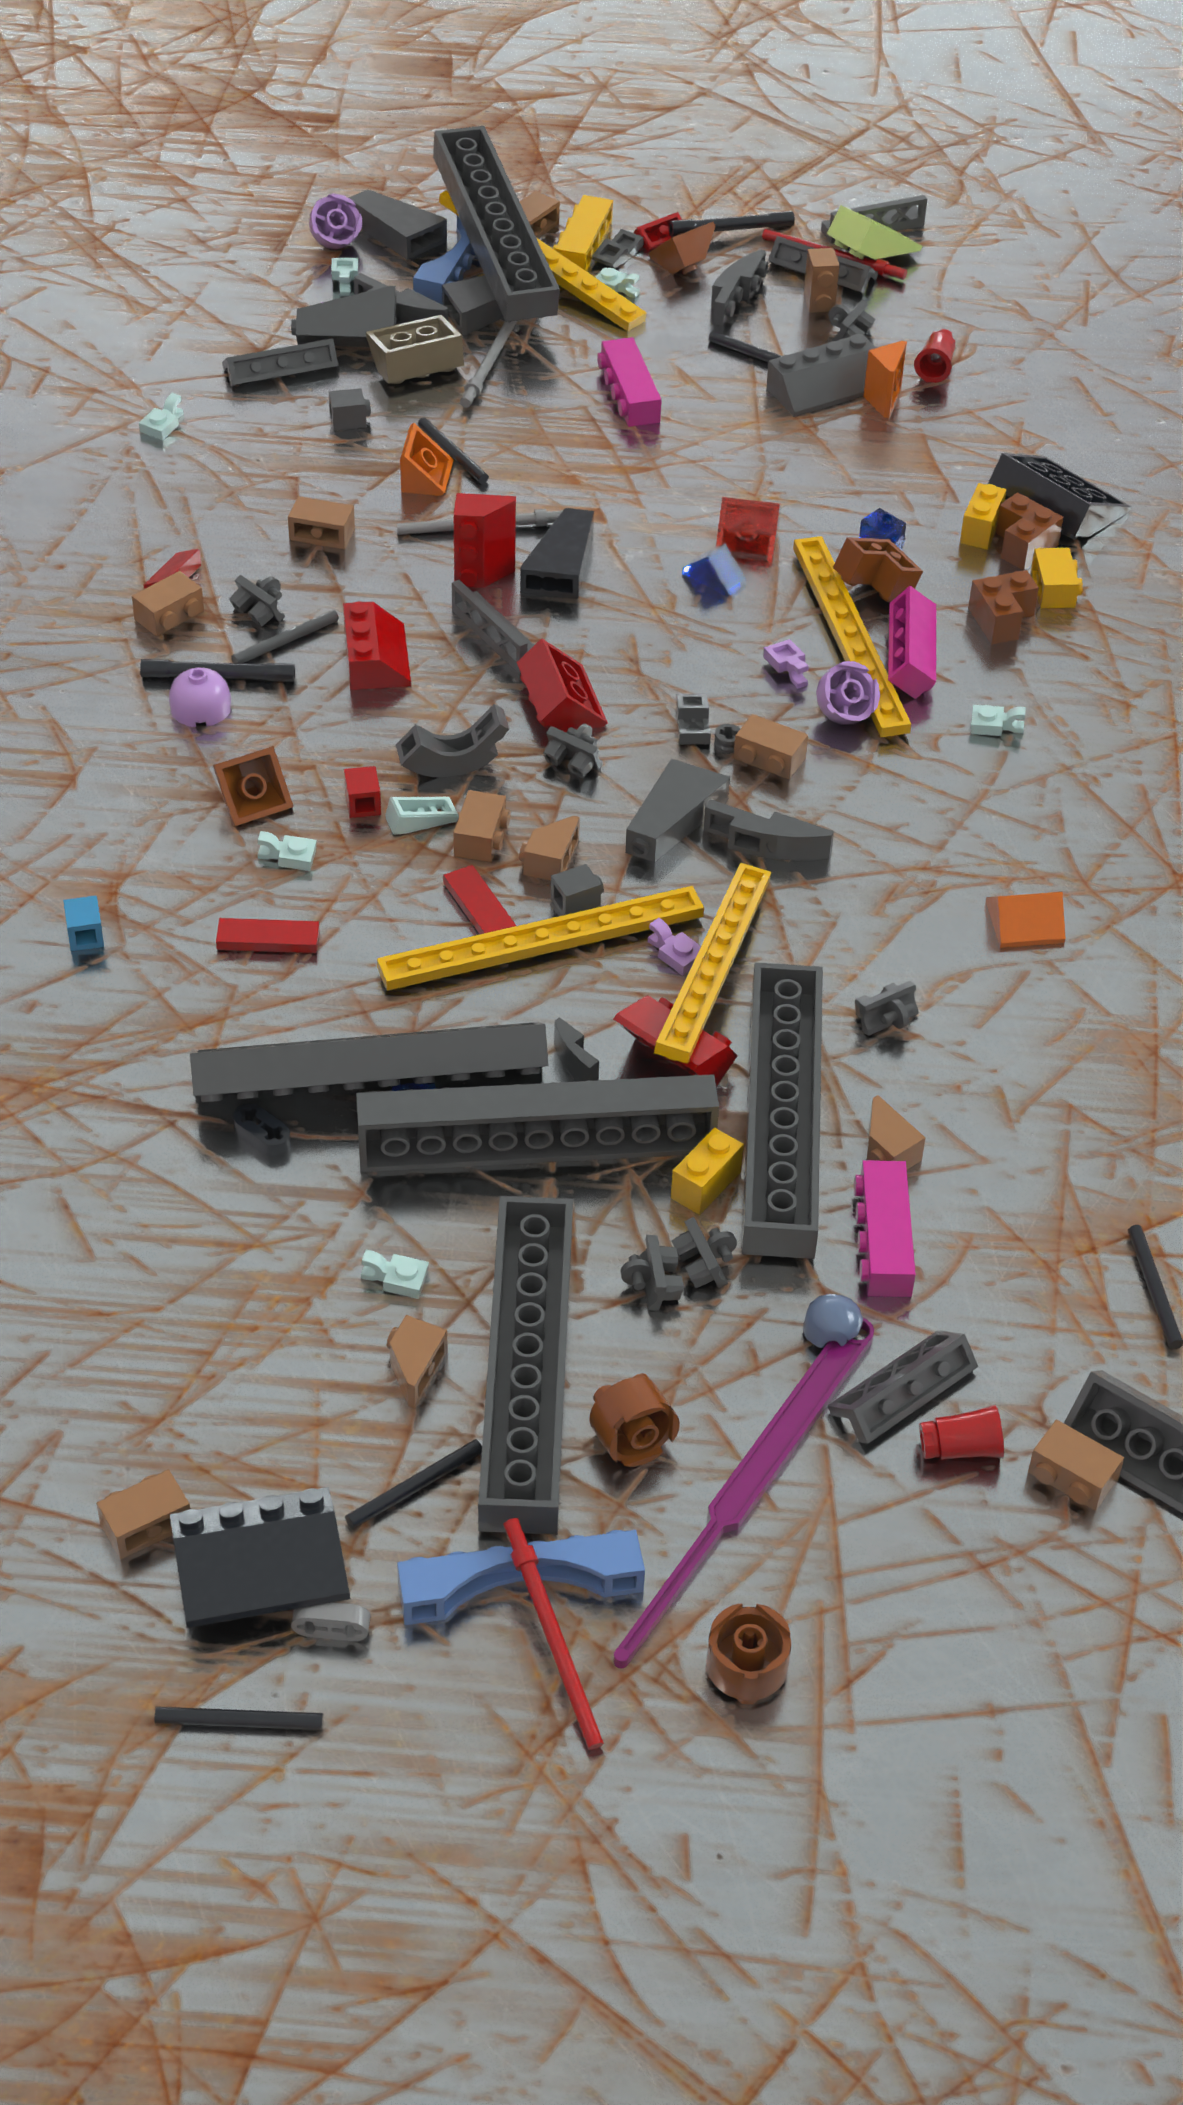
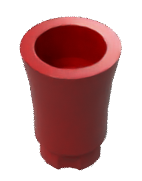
M943 328L939 331H933L923 349L916 356L914 368L917 375L924 381L938 383L944 381L950 375L956 342L951 331Z
M996 1404L962 1414L934 1418V1421L919 1424V1435L924 1459L1004 1458L1003 1431Z

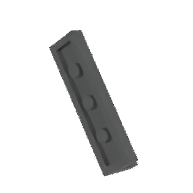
M921 195L851 208V210L895 231L924 226L927 197ZM837 211L831 212L830 220L822 221L821 231L831 244L834 243L835 238L829 236L827 232Z
M777 236L768 262L805 274L807 250L816 248ZM837 256L840 265L838 286L864 294L869 279L876 281L879 273L870 266Z
M333 338L227 357L222 362L223 369L228 370L231 386L339 366Z
M460 580L452 582V611L521 675L516 662L534 644L477 591L472 592Z
M938 1330L830 1403L828 1409L831 1416L848 1418L858 1441L868 1444L979 1366L965 1334Z

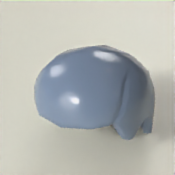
M837 1294L821 1295L808 1306L803 1324V1332L806 1339L819 1348H823L829 1341H836L840 1346H844L847 1340L858 1336L862 1327L863 1317L859 1306L852 1299Z

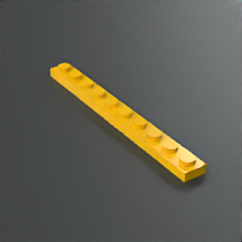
M448 190L440 193L439 203L458 215ZM536 238L557 284L627 332L645 322L647 312Z
M818 536L794 540L793 550L844 660L855 661L865 665L869 669L868 673L872 679H876L879 684L880 699L878 707L870 716L880 737L910 733L911 722L893 684L888 681L887 671L846 585L841 579V575L833 569L835 562L823 537Z
M744 863L739 864L656 1041L655 1054L688 1064L768 886L771 876L770 871Z
M688 886L377 958V969L388 991L650 930V923L658 917L667 925L704 917V906L694 887Z

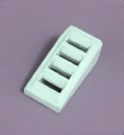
M390 797L385 818L393 835H400L457 822L459 815L450 797Z

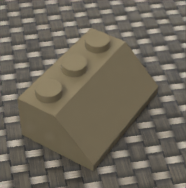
M442 315L366 332V338L378 373L388 384H399L406 379L414 377L425 378L431 373L440 371L450 372L457 367L464 366L462 335Z

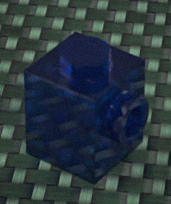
M879 508L861 520L859 538L890 539L901 550L906 541V522Z

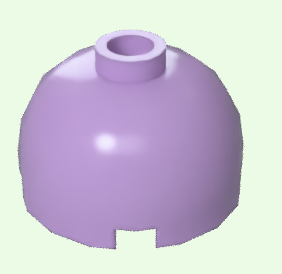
M329 194L327 197L320 198L314 205L310 213L309 227L312 236L319 244L326 248L337 250L345 248L355 241L362 228L361 213L359 215L353 200L344 195Z
M843 661L828 669L819 680L816 690L817 703L821 712L829 720L840 725L856 724L868 718L877 709L880 699L879 684L876 679H872L868 673L869 669L865 665L855 661Z
M192 668L180 673L174 679L169 692V705L172 717L179 723L189 727H196V722H206L207 727L223 721L231 711V694L225 679L216 671L208 668Z

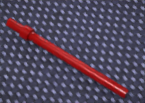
M764 229L762 233V239L775 242L776 237L779 236L816 249L830 248L768 229ZM834 249L837 256L870 266L879 273V276L885 277L888 275L902 280L906 278L907 269L889 265V261L882 259L875 261L865 257L860 259L851 253Z
M509 1519L503 1525L513 1549L510 1555L515 1569L522 1573L588 1750L597 1749L604 1742L536 1565L539 1560L532 1545H528L519 1519Z

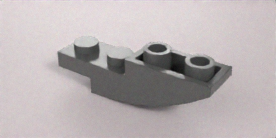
M758 250L739 259L725 269L712 285L711 308L714 309V325L724 326L728 317L733 316L736 303H740L741 299L749 301L753 292L758 291L761 278H765L768 271L769 263L765 261L766 250Z
M363 273L354 277L355 294L388 287ZM409 288L402 292L396 290V325L437 315H442L449 322L448 307Z
M711 799L705 806L703 831L727 838L728 849L758 857L792 861L829 859L832 854L834 831L775 811L771 818L768 819Z

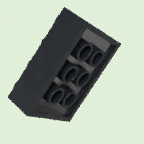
M1002 453L988 484L1006 489L1005 499H1009L1015 493H1019L1063 517L1061 533L1072 539L1092 536L1129 513L1132 508L1130 505L1045 456Z
M329 1487L310 1488L302 1492L278 1496L269 1495L261 1499L228 1502L220 1506L188 1509L183 1512L169 1514L187 1628L350 1599Z

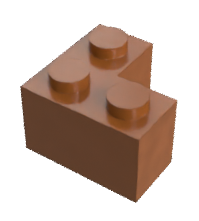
M1015 493L999 506L995 533L1004 537L1001 558L1023 571L1032 565L1035 548H1055L1059 545L1063 517L1028 497Z
M847 537L833 566V569L842 576L843 582L851 586H857V584L873 586L880 593L879 596L887 602L893 601L909 586L915 589L923 573V570L890 539Z
M1027 570L972 580L968 609L991 645L1019 639L1022 618L1034 616L1039 587Z

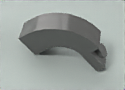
M493 704L470 728L458 734L437 735L415 724L396 744L401 766L417 774L438 778L464 775L485 766L496 758L498 752L495 743L501 740L510 729L504 709Z

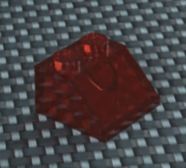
M722 497L715 556L773 563L781 514L780 504Z

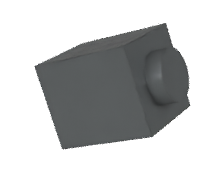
M362 388L328 391L329 414L333 431L367 428L366 416H371L369 399H364Z
M587 864L551 875V901L562 916L601 907V894L604 892L603 883L597 874H593Z

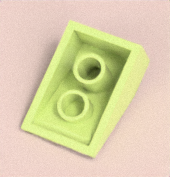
M840 205L827 232L829 236L835 238V245L845 250H848L850 247L849 253L860 259H863L865 255L872 259H880L921 251L923 247L892 228Z

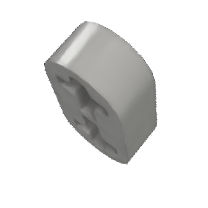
M331 1602L294 1609L291 1627L297 1634L305 1637L360 1641L368 1635L371 1614L366 1608L359 1605Z

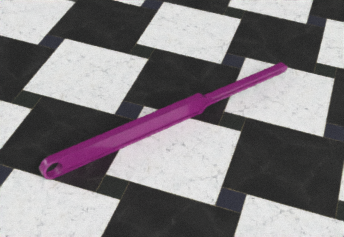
M863 1318L861 1327L868 1334V1337L865 1339L847 1340L844 1346H840L836 1341H829L709 1504V1523L615 1650L614 1665L616 1667L625 1668L628 1666L721 1535L738 1530L872 1344L874 1327L867 1319Z

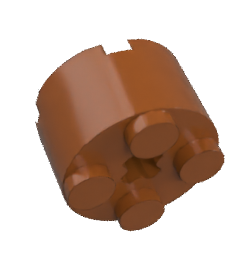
M637 1374L612 1386H602L595 1392L593 1396L595 1403L589 1416L590 1426L616 1463L617 1460L622 1461L624 1466L628 1467L646 1464L663 1453L661 1446L668 1439L673 1442L677 1437L680 1427L679 1418L659 1388L646 1374Z
M742 1603L729 1606L714 1619L709 1634L706 1670L710 1679L719 1690L730 1697L736 1698L742 1704L750 1705L756 1703L759 1699L772 1695L783 1685L789 1668L791 1637L787 1622L778 1612L760 1604H756V1607H742Z

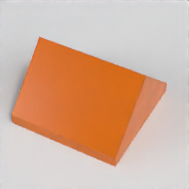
M899 341L868 350L863 397L885 418L890 417L902 387L906 341Z
M412 423L409 427L400 458L401 492L442 496L446 491L454 459L415 423Z
M1063 892L986 897L987 908L1000 948L1065 943Z

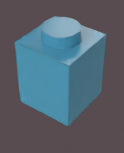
M97 895L63 900L70 950L78 951L104 947Z

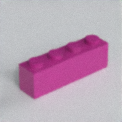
M634 338L602 341L601 353L597 354L599 369L604 370L606 385L611 386L612 399L618 402L619 415L624 416L628 427L660 423L662 399Z
M909 586L891 601L889 606L888 681L916 699L923 692L932 689L936 683L937 620L936 604Z
M863 1160L861 1175L854 1176V1196H860L861 1202L856 1204V1224H862L863 1231L858 1232V1253L865 1254V1259L860 1260V1281L867 1283V1297H912L916 1274L906 1161Z

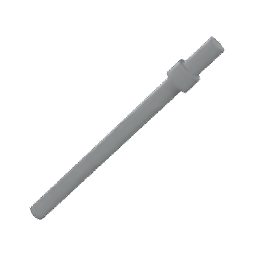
M517 321L504 322L476 374L468 380L464 388L465 393L460 400V404L463 407H470L474 398L480 395L483 389V382Z
M535 509L534 513L516 514V526L535 524V527L547 526L548 523H554L563 510L546 511V509ZM453 519L397 523L398 535L454 531Z

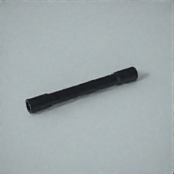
M782 211L751 216L675 220L669 222V234L671 237H675L710 222L715 224L714 232L766 227H793L795 217L793 211Z
M141 659L140 663L141 677H177L188 669L199 667L216 671L223 678L295 682V664L289 663L241 664L179 662L165 659Z

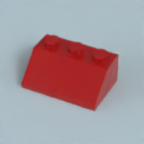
M456 493L453 514L454 581L460 580L467 587L485 588L515 572L516 496Z
M358 601L343 603L350 690L411 687L404 623L375 602Z
M541 638L516 662L521 672L520 679L528 689V698L538 713L536 718L543 727L549 729L553 726L567 733L570 727L577 730L582 724H587L592 729L604 727L608 723L583 665Z
M647 995L618 1012L613 1020L632 1037L654 1051L656 1041L674 1004L663 997L656 1001ZM702 1030L688 1064L666 1059L690 1075H714L717 1087L738 1055L729 1047L732 1042L717 1031H714L711 1036Z

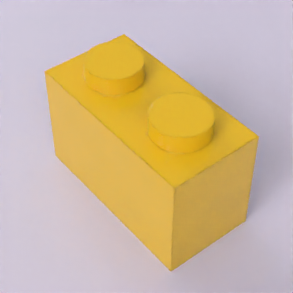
M978 483L963 517L960 537L961 544L988 550L996 532L999 506L1005 501L1006 489L992 484Z
M1070 548L1034 549L1031 575L1039 587L1037 597L1040 609L1075 608L1077 596L1082 595V578L1077 577V560L1072 559Z
M714 1127L673 1169L671 1199L701 1215L741 1173L744 1144Z

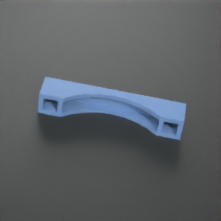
M458 215L457 234L460 237L459 242L445 255L423 263L413 277V291L442 304V284L463 280L465 271L470 269L472 260L476 256Z
M612 1530L600 1535L585 1537L575 1535L563 1540L549 1542L532 1541L528 1543V1545L534 1547L539 1560L536 1566L541 1580L571 1584L587 1589L604 1598L644 1592L645 1567L636 1530ZM494 1546L483 1551L468 1553L457 1551L446 1556L431 1558L414 1557L407 1561L397 1562L398 1587L404 1625L445 1620L459 1606L480 1593L497 1586L524 1581L521 1571H516L510 1555L513 1552L512 1547Z

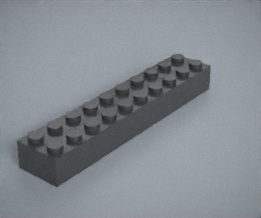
M485 126L434 131V161L505 321H519L557 315L560 288Z
M757 962L754 964L742 1254L815 1259L819 1220L823 967Z
M541 1022L192 1050L190 1052L193 1096H201V1102L223 1100V1094L237 1093V1099L259 1097L258 1091L272 1090L273 1096L294 1094V1088L307 1087L308 1093L330 1091L329 1085L342 1084L344 1090L365 1088V1082L377 1081L379 1087L400 1085V1079L412 1078L414 1084L435 1082V1076L447 1075V1079L450 1081L471 1079L470 1073L482 1072V1076L485 1078L506 1076L505 1070L516 1069V1073L520 1075L538 1074L540 1073V1067L549 1066L546 1026Z
M714 1075L356 1093L360 1173L688 1155L714 1127H718L719 1102Z
M500 1196L478 1499V1531L506 1532L503 1525L504 1522L512 1518H518L524 1533L558 1535L573 1199Z

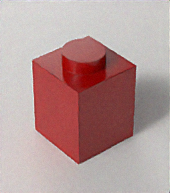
M376 766L344 769L345 796L349 818L381 815V793Z

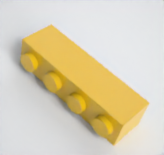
M583 195L579 204H575L573 216L567 219L566 229L561 231L559 242L557 245L554 244L553 249L587 272L593 262L592 255L602 244L612 224L613 200Z

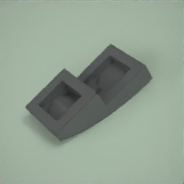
M621 229L612 241L609 239L603 241L592 255V260L612 268L619 267L644 245L643 237Z
M676 694L679 744H710L711 731L707 694Z
M559 1017L554 1023V1046L560 1061L577 1082L599 1081V1060L584 1050V1035Z

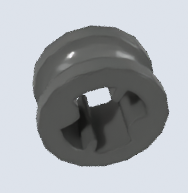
M734 724L718 726L715 730V748L722 753H734L735 735L740 728Z

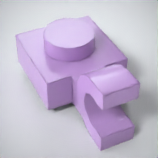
M790 639L764 647L763 658L778 673L788 671L790 680L797 689L808 686V680L803 676V672L809 669V666L805 663V654Z
M658 917L650 923L649 929L654 933L648 937L647 942L659 948V959L683 976L691 969L701 946L683 932L673 936L669 926Z

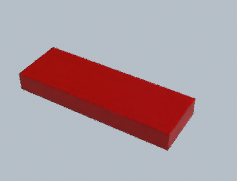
M473 865L443 875L444 885L479 934L516 926Z
M219 918L216 949L317 953L320 924L319 921Z

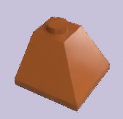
M710 222L672 237L648 254L652 260L672 275L681 271L684 275L697 270V264L706 259L715 224Z
M274 746L213 765L233 827L294 807Z

